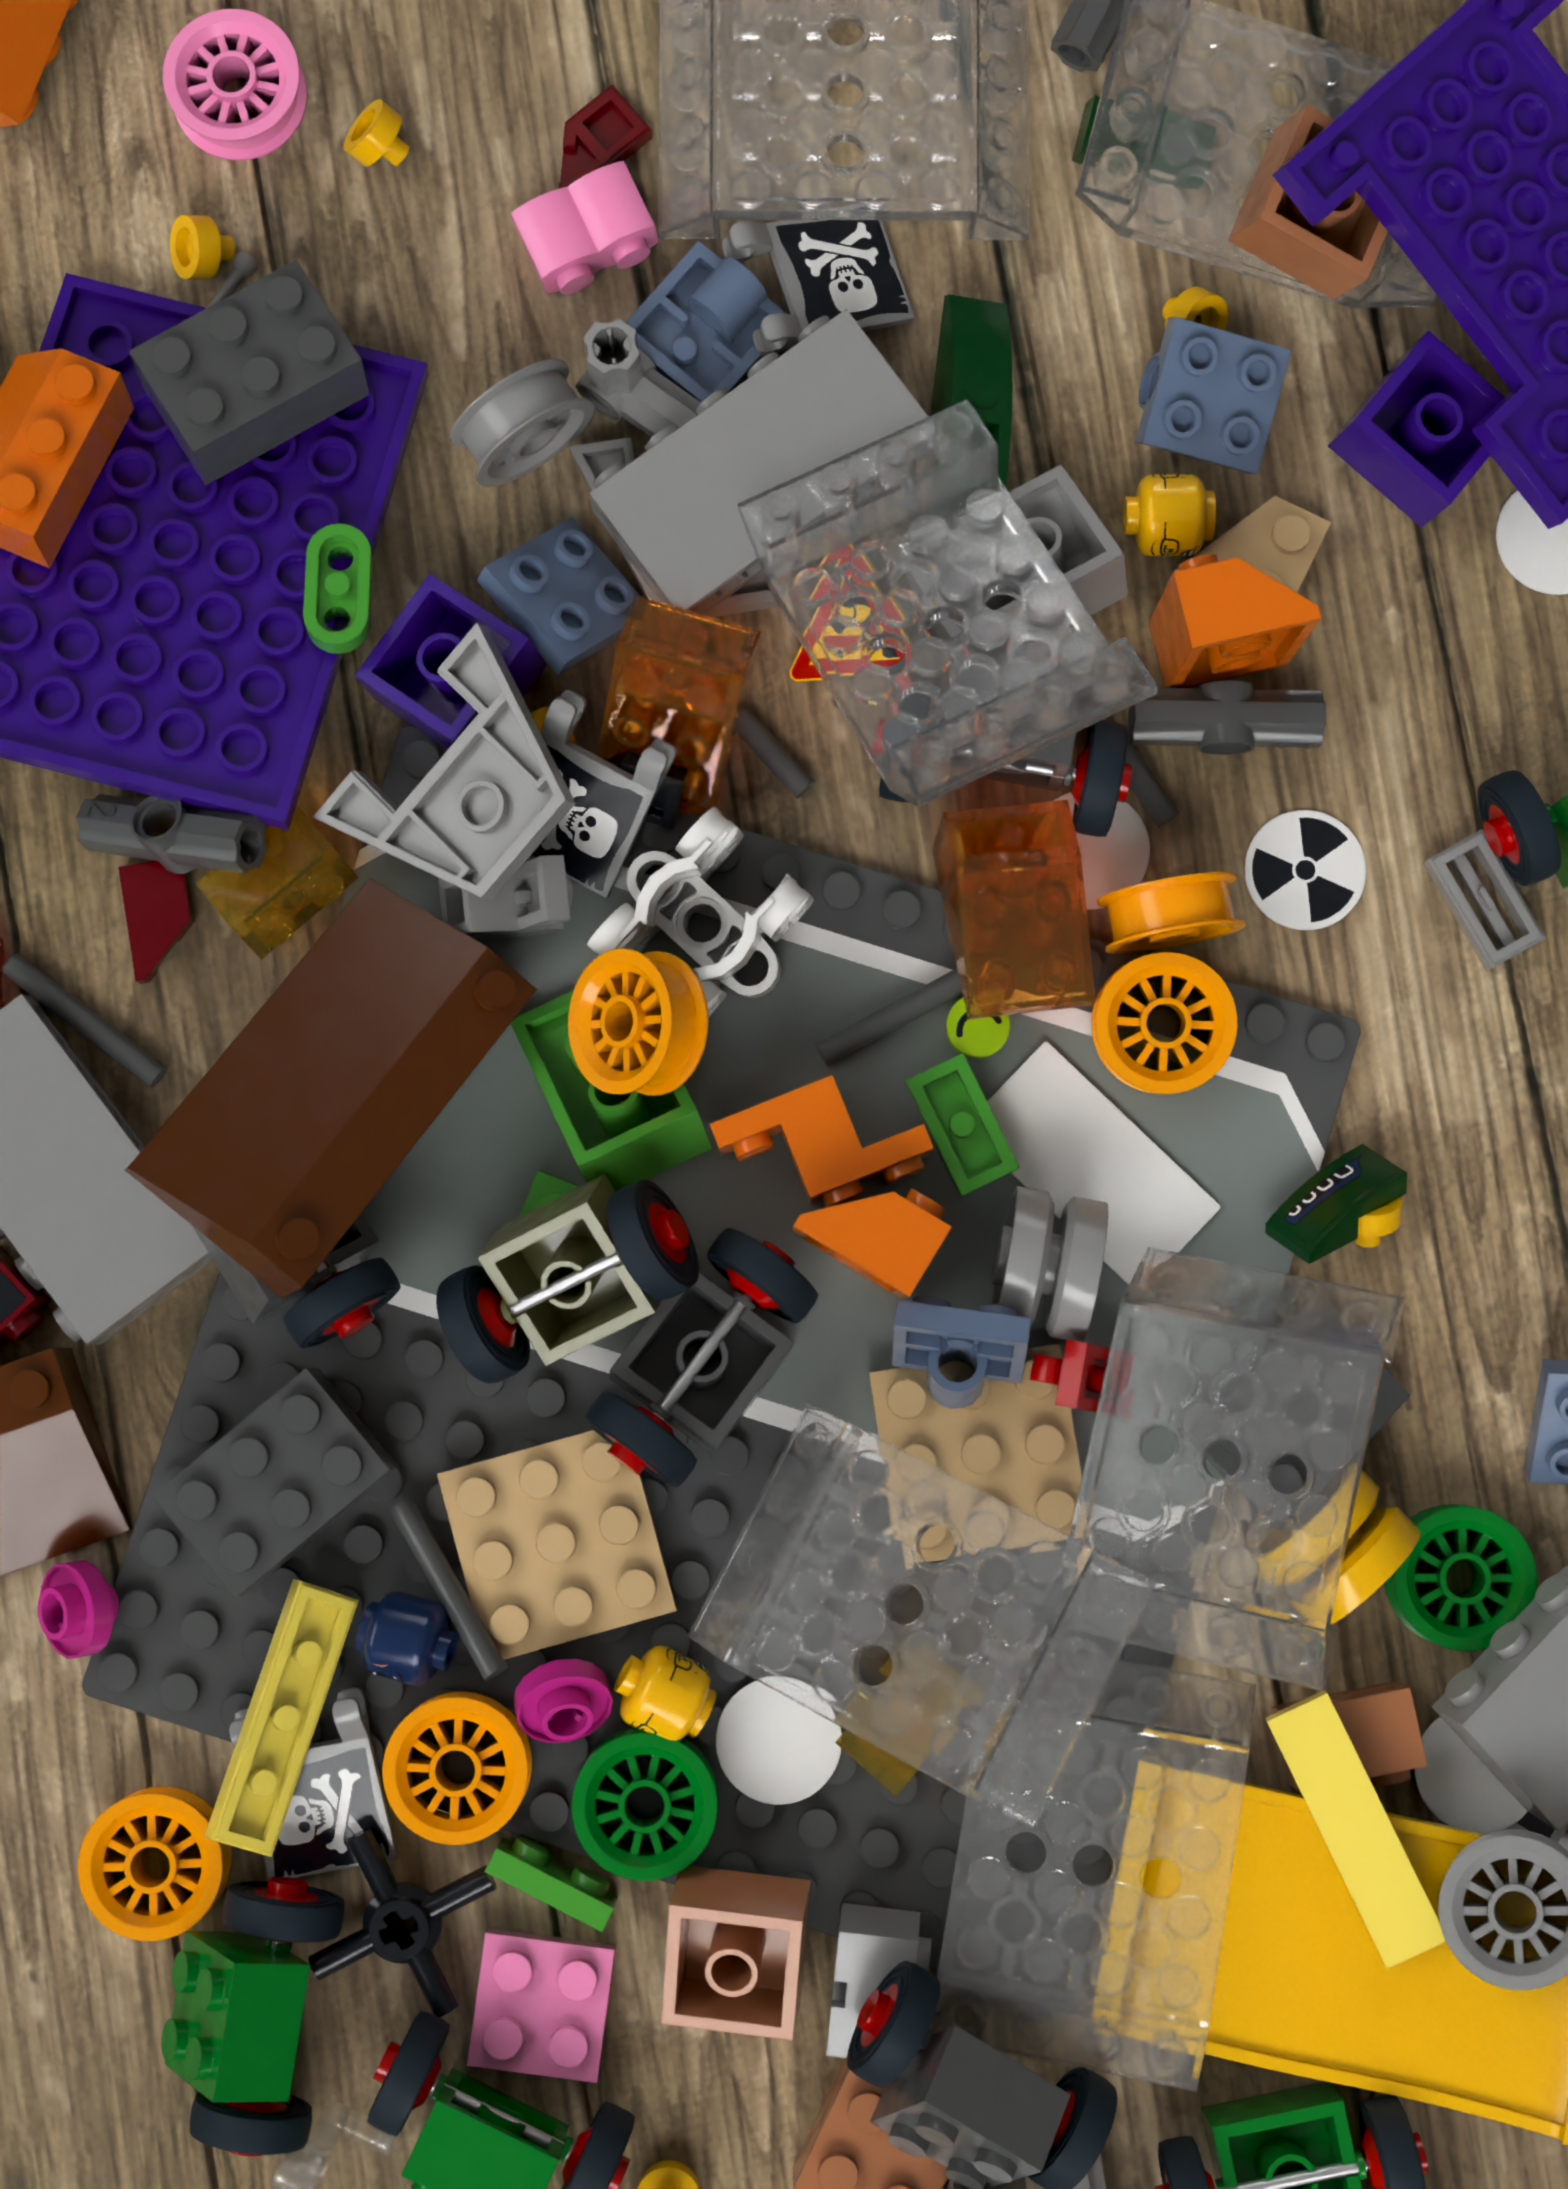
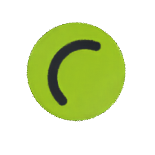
M986 994L967 995L958 1000L951 1008L945 1024L946 1036L952 1048L959 1054L964 1053L965 1057L970 1059L988 1058L997 1053L1007 1041L1010 1033V1018L1005 1007L994 997Z

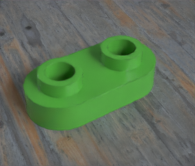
M339 523L321 528L310 539L306 551L304 623L312 642L318 648L334 654L347 653L358 648L366 640L371 627L373 556L366 536L359 529L351 525ZM340 557H346L353 561L349 568L341 571L335 570L330 566L335 559ZM335 617H345L350 620L348 626L343 630L334 631L327 627L328 623Z

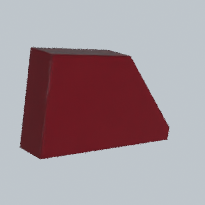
M613 84L565 122L559 188L568 187L577 179L598 168L627 160L653 139L652 129Z
M159 861L118 867L135 981L139 984L151 982L157 973L155 972L164 958L175 943L181 941L195 922L187 873L174 874L169 872Z

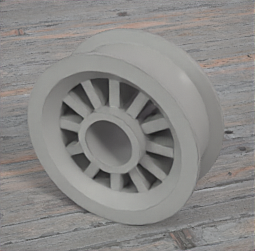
M548 359L539 361L510 374L474 400L454 423L450 432V441L457 448L468 449L478 464L475 476L481 486H499L534 471L569 446L591 421L595 411L594 404L587 398H578L566 381L569 367L563 360Z
M1504 1829L1480 1836L1465 1846L1455 1857L1442 1882L1438 1901V1913L1442 1933L1450 1950L1467 1970L1489 1984L1510 1990L1542 1988L1568 1974V1924L1565 1928L1545 1917L1568 1916V1851L1564 1847L1539 1833L1522 1829ZM1508 1859L1509 1878L1504 1879L1495 1865V1861ZM1518 1859L1533 1862L1526 1879L1519 1877ZM1483 1868L1495 1888L1474 1878L1476 1873ZM1542 1868H1544L1554 1879L1538 1888L1535 1882ZM1467 1889L1489 1902H1465ZM1562 1889L1567 1902H1545L1544 1899ZM1511 1891L1527 1895L1536 1907V1917L1530 1923L1522 1926L1506 1922L1500 1916L1497 1909L1499 1897ZM1467 1916H1488V1919L1471 1928ZM1495 1930L1498 1935L1490 1949L1479 1938ZM1538 1930L1544 1931L1559 1941L1550 1949ZM1507 1939L1513 1940L1515 1958L1500 1954ZM1525 1939L1530 1940L1539 1954L1538 1956L1525 1958Z

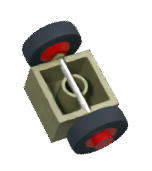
M604 1173L498 1227L477 1257L482 1266L474 1265L463 1268L444 1279L437 1290L436 1305L443 1333L457 1359L476 1379L491 1384L503 1381L525 1368L530 1357V1342L545 1366L654 1314L662 1300L675 1297L687 1291L697 1282L699 1276L698 1256L683 1217L669 1196L658 1185L649 1180H640L615 1191Z

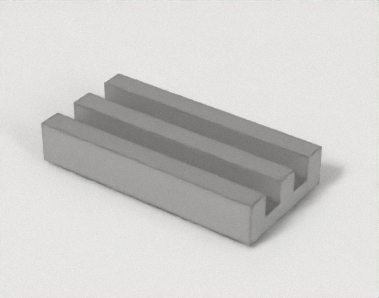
M1482 829L1423 863L1486 972L1546 938L1508 872L1505 870L1501 860L1490 848ZM1473 850L1523 937L1518 940L1514 939L1486 888L1465 856V853ZM1447 863H1452L1502 949L1498 951L1495 949L1448 869Z

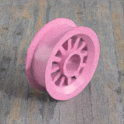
M243 9L212 11L188 23L176 35L167 51L163 65V86L167 100L185 135L206 153L218 158L235 161L260 158L280 148L299 127L307 104L305 77L290 39L279 26L268 18ZM244 78L248 80L245 87L239 91H223L224 86L233 79ZM254 114H257V115H258L257 117H255V118H253V119L250 118V117L253 116ZM235 119H241V123H235Z

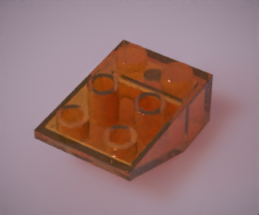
M637 596L617 640L597 756L606 760L627 750L642 754L646 748L652 745L654 740L657 738L662 739L677 748V754L672 764L689 768L680 813H693L703 816L712 807H716L747 695L761 631Z
M1068 800L943 812L933 843L932 855L968 1020L1092 1006L1096 999L1082 860Z

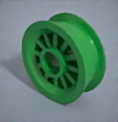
M1444 1504L1425 1509L1410 1518L1421 1531L1418 1543L1394 1574L1384 1582L1388 1601L1399 1620L1414 1634L1429 1642L1456 1651L1487 1649L1490 1646V1640L1494 1633L1504 1624L1513 1621L1535 1598L1537 1569L1533 1554L1520 1532L1507 1520L1493 1512L1460 1504ZM1467 1529L1475 1531L1468 1546ZM1450 1530L1451 1548L1442 1534ZM1430 1541L1438 1553L1437 1556H1433L1423 1550ZM1489 1541L1494 1546V1549L1481 1556ZM1418 1559L1430 1565L1428 1571H1415ZM1465 1559L1472 1568V1583L1466 1591L1454 1595L1447 1586L1446 1574L1454 1562ZM1502 1561L1504 1572L1490 1571V1567ZM1415 1582H1429L1430 1586L1417 1593ZM1492 1582H1504L1501 1595L1490 1589ZM1484 1597L1495 1603V1606L1489 1612L1481 1601ZM1438 1598L1431 1613H1429L1424 1606ZM1468 1606L1477 1619L1471 1623H1468ZM1452 1608L1453 1624L1444 1623Z
M635 1727L618 1732L602 1742L591 1753L577 1778L572 1796V1819L578 1839L588 1855L598 1865L616 1876L635 1881H653L672 1876L692 1864L703 1852L712 1836L716 1824L719 1797L716 1778L704 1754L685 1737L680 1741H673L652 1733L642 1732ZM638 1755H652L648 1773H642ZM660 1757L673 1763L672 1767L662 1777L657 1775ZM627 1759L632 1778L629 1779L616 1764ZM682 1771L689 1783L670 1788L671 1782ZM607 1775L622 1790L600 1786V1783L604 1776ZM638 1787H651L662 1796L664 1809L658 1816L651 1819L637 1817L628 1806V1795ZM694 1795V1807L673 1802L674 1800ZM600 1799L617 1803L618 1805L598 1811L597 1801ZM670 1816L688 1819L691 1822L688 1828L684 1830ZM621 1818L622 1822L610 1834L603 1823ZM661 1827L675 1839L673 1843L667 1846L664 1845L660 1832ZM629 1829L634 1831L631 1848L618 1842ZM649 1833L654 1850H640L643 1834Z

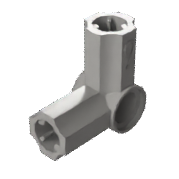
M619 318L609 323L595 322L583 338L588 369L575 387L583 398L592 401L595 409L613 420L619 421L623 417L650 438L670 425H675L678 429L697 416L696 409L701 402L656 371L657 368L653 361L638 348L637 331Z

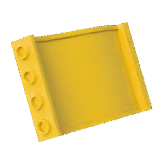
M1144 1756L1139 1760L1089 2026L1111 2032H1116V2030L1125 2031L1180 2048L1277 2072L1441 2106L1561 2140L1562 2144L1568 2145V1974L1542 1988L1532 1990L1501 1988L1481 1980L1467 1970L1457 1960L1447 1942L1387 1969L1302 1795L1169 1763L1170 1761ZM1386 1813L1439 1920V1894L1450 1865L1465 1846L1480 1836L1485 1835V1833ZM1508 1859L1495 1861L1494 1863L1504 1879L1509 1878ZM1518 1859L1519 1877L1526 1879L1533 1862ZM1483 1868L1476 1873L1474 1878L1495 1888ZM1542 1868L1535 1885L1539 1888L1554 1879V1877ZM1468 1889L1466 1891L1465 1902H1489ZM1562 1889L1544 1899L1545 1902H1567ZM1507 1892L1497 1900V1909L1500 1916L1512 1925H1526L1537 1915L1533 1901L1521 1892ZM1467 1916L1471 1928L1488 1919V1916ZM1545 1916L1565 1928L1567 1927L1568 1916ZM1493 1930L1479 1939L1491 1949L1498 1933ZM1538 1930L1550 1949L1559 1941L1544 1931ZM1525 1939V1958L1538 1956L1539 1954L1530 1940ZM1506 1940L1500 1952L1501 1955L1515 1958L1513 1940Z

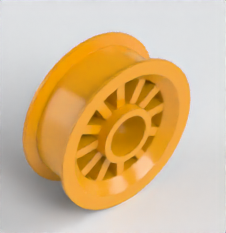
M1207 872L1182 875L1129 886L1101 896L1097 899V905L1108 907L1114 941L1105 947V951L1111 954L1154 951L1207 941L1243 929L1246 923L1243 920L1235 919L1229 884L1237 880V874L1232 872Z
M618 948L599 955L585 968L576 983L571 997L568 1013V1036L574 1060L588 1082L597 1089L610 1094L622 1095L638 1092L644 1095L658 1096L679 1088L690 1078L698 1066L707 1040L708 1007L702 985L695 972L685 961L667 952L652 951L642 954L636 950Z
M1158 952L1144 955L1116 970L1100 989L1091 1017L1094 1046L1106 1068L1124 1084L1139 1091L1154 1094L1185 1092L1211 1079L1223 1067L1230 1056L1236 1040L1238 1027L1234 999L1223 979L1204 962L1189 955L1174 952ZM1160 976L1158 999L1147 978ZM1172 977L1184 981L1174 998H1171ZM1136 984L1146 1001L1145 1005L1127 994ZM1194 988L1201 995L1202 999L1186 1007L1183 1003ZM1121 1003L1137 1012V1018L1117 1017ZM1158 1005L1172 1008L1180 1019L1179 1032L1169 1042L1156 1040L1151 1036L1147 1028L1148 1015ZM1207 1007L1210 1021L1192 1020L1191 1014ZM1117 1026L1136 1027L1137 1032L1120 1041ZM1191 1029L1209 1030L1206 1044L1190 1034ZM1142 1040L1144 1045L1133 1060L1125 1051V1048ZM1185 1043L1200 1054L1190 1062L1181 1044ZM1153 1049H1157L1156 1070L1143 1066ZM1168 1049H1171L1180 1067L1179 1069L1167 1071Z
M448 1692L437 1695L420 1704L402 1720L393 1732L383 1758L382 1778L384 1790L396 1816L415 1834L440 1844H469L480 1841L497 1832L516 1812L529 1787L532 1774V1753L528 1737L521 1730L517 1718L503 1704L491 1697L475 1692ZM454 1719L453 1739H451L442 1721ZM466 1720L479 1724L471 1739L465 1738ZM431 1728L439 1746L423 1737L422 1733ZM488 1730L497 1741L481 1748L478 1743ZM416 1748L430 1757L431 1760L411 1759L413 1749ZM501 1750L503 1751L505 1763L487 1762L486 1758ZM450 1751H461L467 1754L475 1766L473 1780L463 1784L450 1781L442 1771L441 1761L443 1755ZM411 1772L429 1773V1777L414 1784ZM484 1775L505 1776L503 1787ZM434 1787L437 1793L430 1804H428L421 1797L420 1793ZM476 1788L495 1800L486 1807ZM445 1796L450 1797V1814L437 1810ZM463 1796L466 1797L473 1813L462 1815Z
M156 1786L133 1792L106 1809L94 1821L86 1833L78 1858L80 1889L93 1915L111 1931L123 1937L139 1941L168 1939L194 1926L219 1901L231 1874L232 1846L204 1837L214 1808L204 1799L187 1790L170 1786ZM147 1816V1831L139 1817ZM162 1816L172 1819L165 1832H163ZM183 1825L191 1835L180 1841L176 1836ZM123 1827L131 1840L119 1834ZM197 1843L200 1854H187L186 1849ZM146 1847L158 1848L168 1857L170 1871L166 1878L153 1877L144 1869L142 1854ZM113 1849L126 1857L111 1858V1851ZM185 1868H201L200 1877ZM124 1871L125 1877L115 1883L112 1872ZM129 1885L135 1889L130 1899L126 1898L121 1890ZM180 1886L193 1892L189 1899ZM146 1894H149V1909L140 1906ZM164 1894L173 1908L165 1909Z

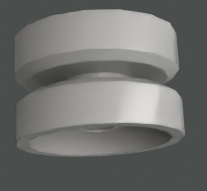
M1015 1186L1006 1223L1002 1225L992 1274V1284H994L992 1304L1016 1310L1018 1316L1031 1318L1032 1325L1041 1294H1045L1044 1326L1048 1335L1053 1338L1083 1342L1091 1322L1102 1271L1108 1227V1203L1073 1196L1066 1203L1062 1211L1057 1234H1053L1054 1202L1048 1191Z

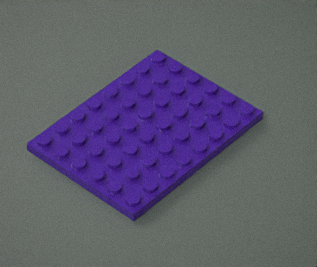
M66 273L39 352L62 348L120 372L134 409L50 569L0 548V758L177 802L176 800H180L183 804L205 810L256 816L265 825L289 831L343 653L334 654L318 648L310 639L304 623L303 607L307 546L312 536L318 530L331 524L340 523L359 529L368 539L372 556L374 555L429 376L427 363L352 344L362 359L369 390L368 396L205 486L143 389L129 351L206 308ZM340 557L335 559L330 567L339 571L345 570L350 567L353 561L346 557ZM335 617L328 623L327 627L334 631L343 630L348 626L350 620L345 617Z

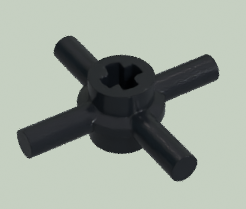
M371 1828L364 1829L347 1839L374 1894L364 1912L363 1928L308 1957L310 1967L316 1978L321 1980L374 1952L389 1962L408 1963L433 2015L442 2017L456 2009L459 2005L432 1952L441 1934L442 1917L496 1890L495 1880L493 1876L484 1872L487 1867L484 1865L432 1893L415 1883L397 1882ZM395 1911H397L402 1919L413 1916L416 1920L410 1934H408L403 1926L394 1929L390 1926L389 1923Z

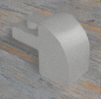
M564 855L538 856L525 861L492 901L480 898L443 879H438L442 921L477 941L550 933L564 929L563 922L571 920L569 908L572 904L573 888L571 880L565 871Z

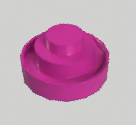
M86 1560L56 1564L46 1573L41 1585L38 1600L40 1626L55 1651L67 1659L98 1654L107 1645L112 1633L113 1624L118 1616L119 1600L117 1593L107 1583L97 1567Z
M561 1659L540 1665L525 1675L515 1689L513 1703L521 1730L534 1740L551 1744L572 1742L586 1737L600 1728L611 1714L613 1699L609 1682L603 1670L591 1662L579 1659Z

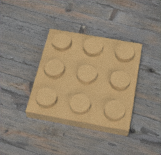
M1060 1344L1027 1348L1021 1384L985 1379L981 1396L973 1404L965 1408L951 1409L940 1405L934 1400L927 1388L926 1370L900 1367L868 1373L898 1567L1092 1537L1071 1408L1055 1405L1058 1385L1030 1380L1034 1354L1063 1359ZM959 1360L949 1361L939 1369L946 1379L953 1382H963L970 1379L974 1374L969 1365Z
M594 1430L437 1474L470 1601L504 1660L677 1611L676 1601L641 1474L639 1476L608 1454L607 1451L612 1445Z

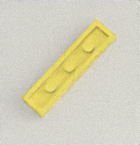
M296 1579L292 1580L204 1837L272 1857L359 1602L358 1599Z
M1326 1690L1266 1717L1265 1720L1386 1968L1389 1969L1446 1942L1432 1905Z

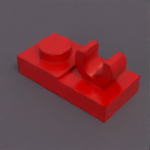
M1066 1339L1063 1359L1034 1354L1030 1380L1058 1385L1055 1405L1124 1417L1135 1354Z

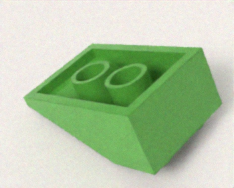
M573 991L515 1017L510 1023L586 1183L605 1173L615 1191H618L633 1182L647 1180L712 1149L699 1113L684 1084L670 1093L653 1096L638 1092L622 1095L610 1094L597 1089L588 1082L574 1060L568 1036V1013Z

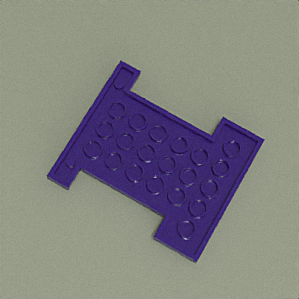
M1467 0L1272 176L1312 227L1326 218L1355 190L1362 197L1511 390L1471 431L1545 526L1550 529L1562 524L1568 518V76L1532 29L1564 0Z

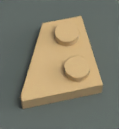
M1273 496L1193 557L1215 554L1218 561L1238 557L1293 591L1298 592L1331 522L1280 497Z

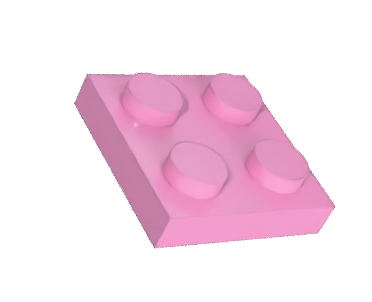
M487 1928L484 1937L467 2066L597 2083L616 1945Z

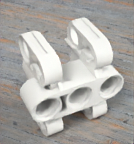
M712 807L699 818L676 846V851L684 858L677 860L666 852L650 851L634 859L628 869L626 881L628 890L636 901V908L628 903L621 905L595 931L587 946L599 955L618 948L641 952L660 930H663L701 966L699 968L695 967L693 970L696 972L704 990L709 1018L727 996V993L719 987L722 983L743 997L750 998L762 997L774 990L780 980L782 968L779 957L764 938L768 935L774 942L781 939L810 908L814 899L787 873L778 887L755 911L750 914L746 912L745 918L741 916L706 883L710 875L729 857L744 837V834L732 821L727 820L719 809ZM664 865L649 877L642 888V877L645 872L652 866ZM673 885L670 892L662 897L665 891ZM702 908L715 909L721 918L719 933L715 938L707 942L694 941L688 931V921L691 915ZM754 951L763 953L767 958L769 966L764 980L753 986L740 984L735 977V972L748 963Z

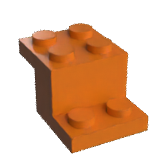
M833 1075L709 1124L722 1157L734 1152L738 1162L773 1149L771 1137L781 1133L809 1204L823 1199L826 1208L840 1205L862 1196L864 1191L861 1183L880 1175L883 1176L887 1186L920 1173L921 1169L925 1168L922 1158L927 1157L934 1149L924 1124L862 1148Z

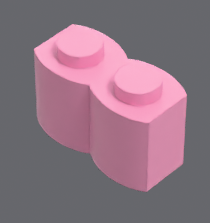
M624 161L598 168L577 179L568 187L542 194L511 212L515 229L546 294L560 291L561 294L569 295L581 291L593 282L594 274L602 268L617 265L618 268L625 269L637 265L651 253L650 248L658 243L656 227Z

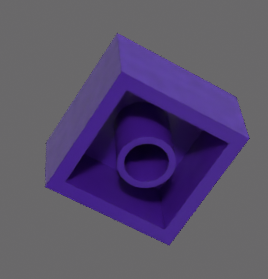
M1428 330L1397 360L1329 443L1328 447L1415 523L1423 527L1454 501L1490 456L1471 429L1505 397Z
M429 573L354 676L377 702L449 749L478 715V712L437 671L439 666L477 622L488 627L523 698L547 664L528 637Z

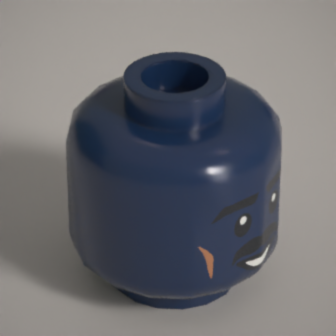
M394 1591L386 1594L380 1602L371 1601L367 1606L358 1627L356 1650L363 1653L364 1663L372 1674L412 1686H421L429 1682L437 1669L447 1671L450 1668L457 1651L459 1634L450 1630V1618L441 1603L401 1591Z

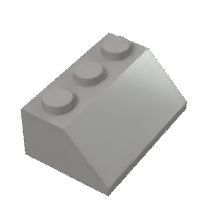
M1061 464L895 552L897 561L930 632L954 670L955 667L968 669V664L974 662L998 666L1128 596L1123 551Z

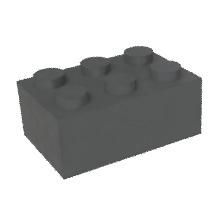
M297 260L129 351L143 389L205 486L369 395L361 357Z
M305 1368L152 1495V1497L236 1599L255 1589L395 1472L399 1465L319 1368Z

